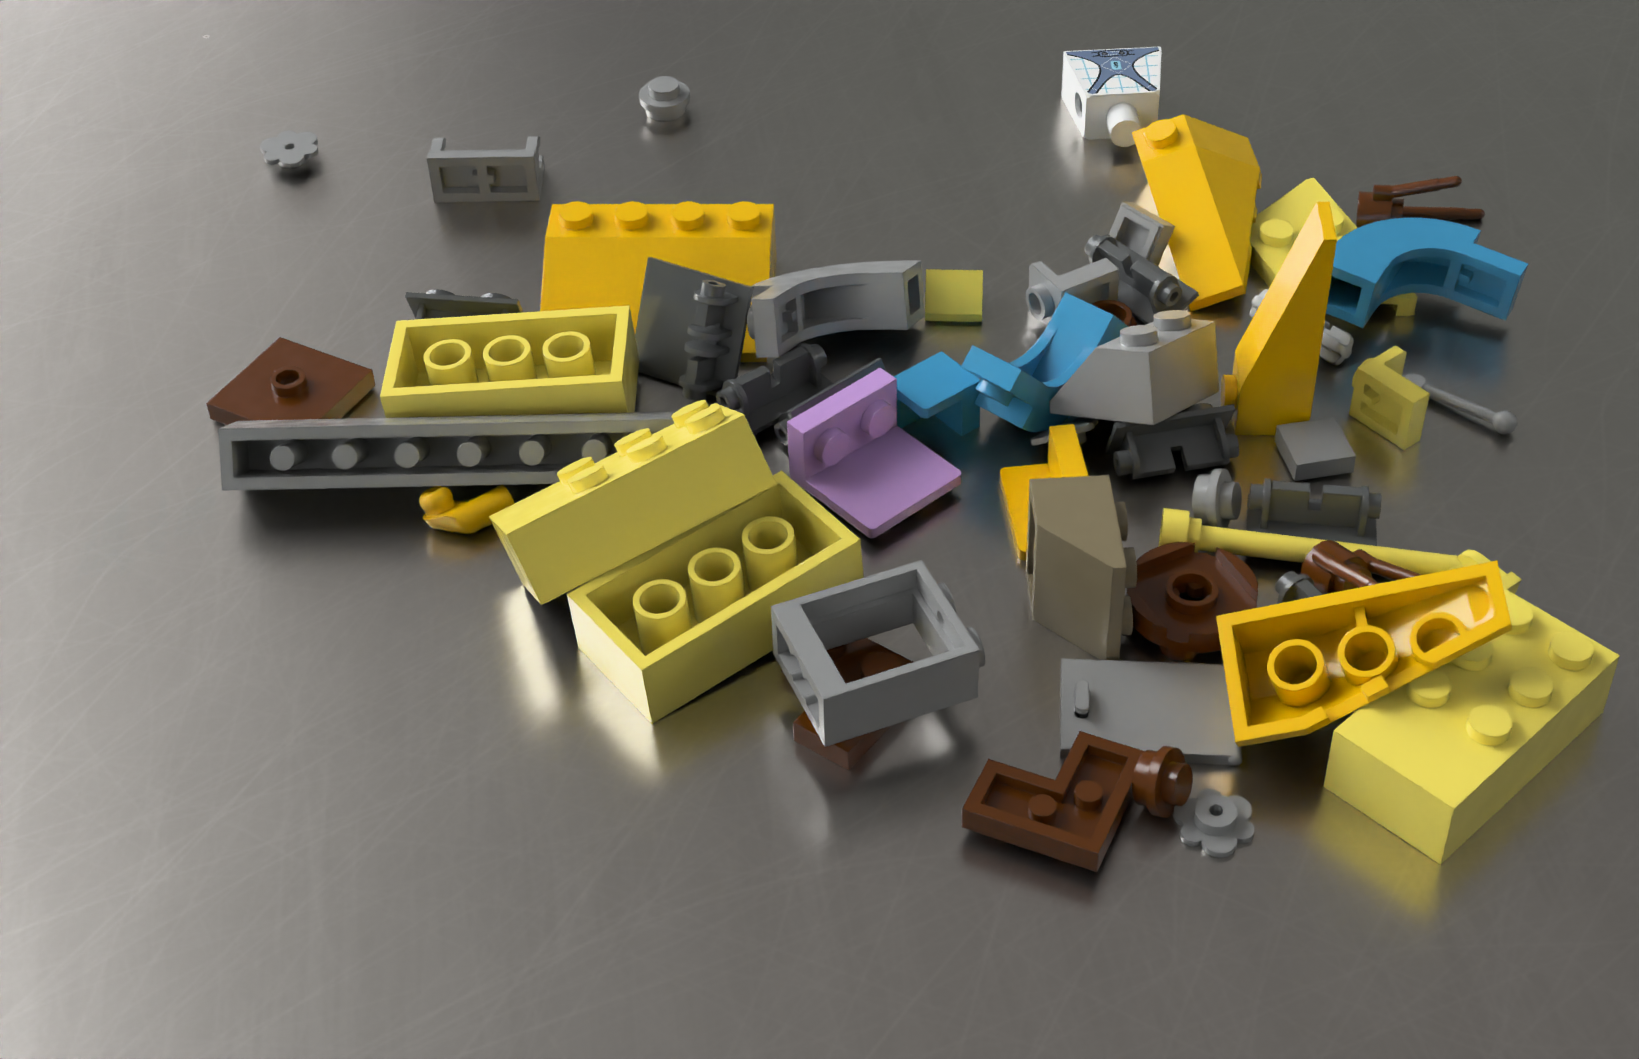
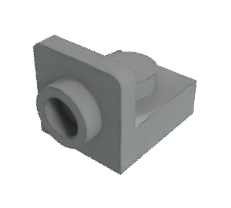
M1107 258L1058 276L1042 261L1031 264L1029 266V288L1026 290L1027 306L1037 320H1041L1048 325L1065 292L1090 304L1100 300L1118 301L1119 268Z

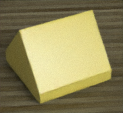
M926 269L925 321L982 322L983 270Z

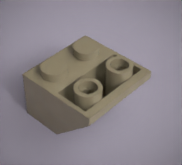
M1109 475L1030 479L1026 581L1032 620L1099 660L1119 661L1121 636L1132 635L1133 629L1132 604L1130 596L1125 595V588H1135L1137 584L1135 550L1133 547L1123 548L1122 541L1127 540L1128 535L1125 502H1114Z

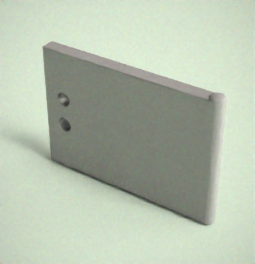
M1061 658L1060 758L1067 757L1079 731L1143 751H1158L1163 746L1177 747L1182 751L1185 763L1238 766L1242 763V747H1238L1235 742L1223 664Z

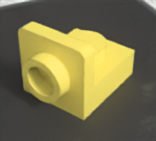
M1393 346L1375 358H1368L1357 367L1352 379V387L1354 389L1349 415L1402 450H1406L1421 439L1430 393L1402 376L1407 352L1398 346Z

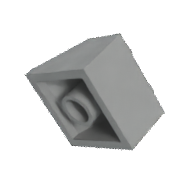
M1169 310L1154 314V321L1149 324L1121 329L1120 337L1096 347L1050 400V413L1155 425L1219 392L1215 321L1191 319L1190 312Z

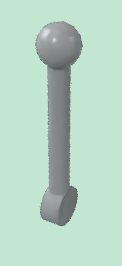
M1419 374L1403 376L1429 392L1430 399L1492 423L1494 429L1500 434L1513 432L1518 424L1516 416L1511 411L1504 410L1497 413L1427 385L1426 379Z

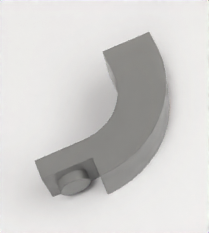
M921 260L873 261L831 265L800 270L763 280L751 286L754 289L751 299L752 305L747 315V328L750 337L755 339L757 358H779L805 340L831 333L854 330H907L925 317Z

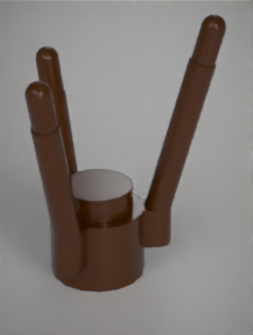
M1459 176L1393 186L1374 185L1373 192L1359 191L1356 226L1359 228L1366 224L1394 218L1480 220L1484 218L1485 212L1482 209L1455 207L1404 206V199H1394L1460 186L1462 179Z
M1332 540L1322 541L1314 546L1307 554L1301 569V574H1307L1314 581V587L1323 595L1379 584L1376 580L1372 579L1371 573L1394 581L1421 575L1376 559L1362 549L1352 552Z

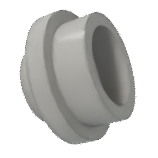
M659 76L653 78L641 88L639 92L640 104L646 109L647 116L653 120H676L686 112V106L690 102V90L685 83L678 81L674 77Z
M1214 469L1211 475H1198L1192 497L1194 518H1201V525L1228 528L1230 520H1237L1241 511L1242 493L1239 482H1232L1227 469Z

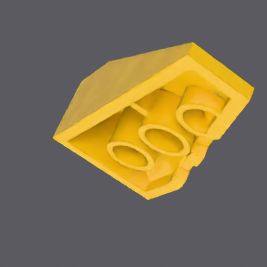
M1185 114L1171 119L1155 121L1145 128L1132 132L1159 217L1175 226L1168 244L1180 281L1196 290L1199 294L1189 304L1190 311L1192 312L1246 294L1252 253L1250 243L1252 223H1256L1258 211L1255 203L1257 189H1261L1262 173L1249 139Z
M1316 202L1235 350L1232 375H1222L1221 406L1234 404L1235 411L1232 418L1235 435L1275 436L1277 425L1310 420L1337 243L1330 202Z
M1498 561L1216 616L1235 742L1238 747L1308 735L1513 630Z

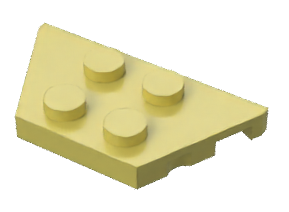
M1315 178L1303 181L1257 214L1256 223H1252L1250 264L1269 288L1316 202H1330L1337 241L1347 233L1358 228ZM1415 293L1401 294L1391 297L1381 304H1393L1396 316L1407 317L1415 314L1418 296Z

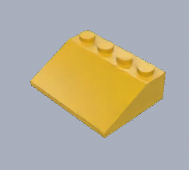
M580 201L552 204L545 235L540 311L630 305L634 333H636L648 257L748 286L775 277L777 255L774 204H755L748 201L734 204H699L692 201L678 204H643L636 201L622 204H587ZM746 328L740 362H767L768 358H757L755 339L750 337L748 328Z

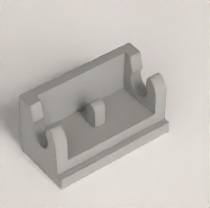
M529 136L526 149L445 150L446 138L433 139L430 152L427 154V164L434 203L540 200L545 170L544 156H539L540 136Z

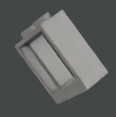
M922 560L771 606L773 654L824 747L978 698L979 668L985 665V652L982 641L973 627L965 628L956 614L954 599L945 583H936ZM913 623L933 655L932 657L845 683L827 650Z

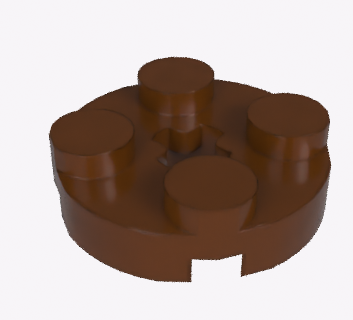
M1176 542L1151 549L1137 559L1136 587L1126 589V595L1130 596L1132 604L1133 627L1143 637L1158 644L1161 653L1167 658L1176 661H1187L1193 659L1198 653L1221 650L1216 616L1257 608V579L1249 566L1231 552L1216 547V555L1212 556L1206 553L1194 552L1195 543ZM1186 593L1192 598L1204 599L1201 601H1187L1180 598V594Z

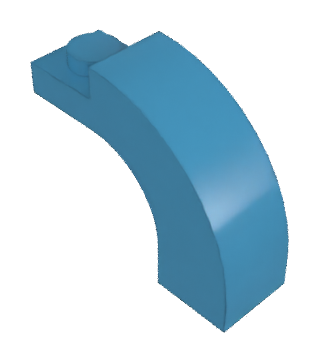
M1394 218L1373 222L1354 229L1337 241L1326 314L1363 328L1377 307L1387 299L1407 293H1427L1454 300L1506 321L1514 308L1528 263L1478 245L1477 242L1481 230L1455 222L1430 218Z
M1065 292L1040 338L1018 359L1006 362L972 345L961 367L980 379L975 388L980 393L974 404L1030 432L1046 431L1049 429V426L1062 424L1070 416L1051 414L1050 400L1096 347L1120 337V330L1128 326L1113 314Z

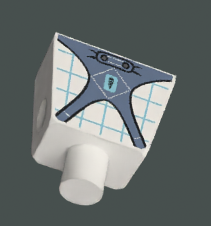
M1161 46L1063 51L1061 96L1082 137L1089 140L1111 139L1117 146L1129 147L1135 144L1132 132L1158 121Z

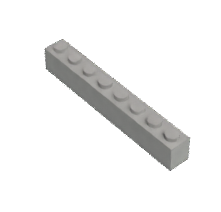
M675 412L236 421L218 428L222 491L555 484L560 481L557 472L562 468L586 457H592L594 463H597L616 453L617 450L614 444L625 436L645 428H649L651 433L654 434L674 424L671 416Z

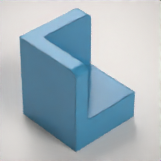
M941 351L893 376L897 379L898 427L903 428L920 418H930L933 415L960 436L980 427V407L974 404L980 393L975 389L980 379L963 369L960 364Z

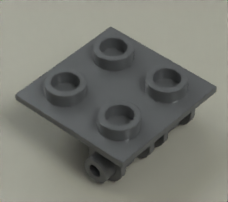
M648 257L635 333L639 355L638 372L684 387L682 396L689 400H706L707 394L716 397L717 392L723 389L725 381L738 377L747 328V315L754 287Z

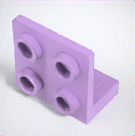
M878 368L787 421L790 478L869 538L879 536L961 484V471L897 426V379L882 368Z

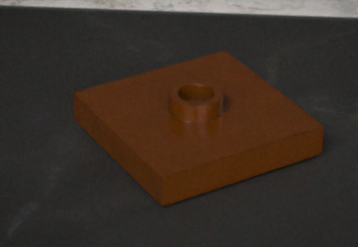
M279 337L212 397L206 405L210 419L225 425L236 421L341 419L375 386L372 369Z

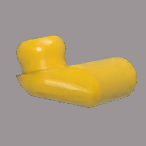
M499 485L468 502L453 500L451 490L445 486L431 487L424 491L419 498V504L425 511L422 518L432 529L463 534H473L491 525L492 522L489 516L515 504L511 494L504 485Z

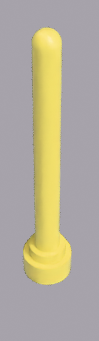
M1163 508L1158 547L1170 543L1188 542L1195 543L1194 552L1197 553L1198 550L1216 553L1217 547L1234 555L1303 563L1311 549L1326 540L1201 525V518L1189 517L1190 511ZM1335 541L1352 552L1362 549L1376 559L1421 575L1446 571L1450 568L1464 567L1457 559V555Z

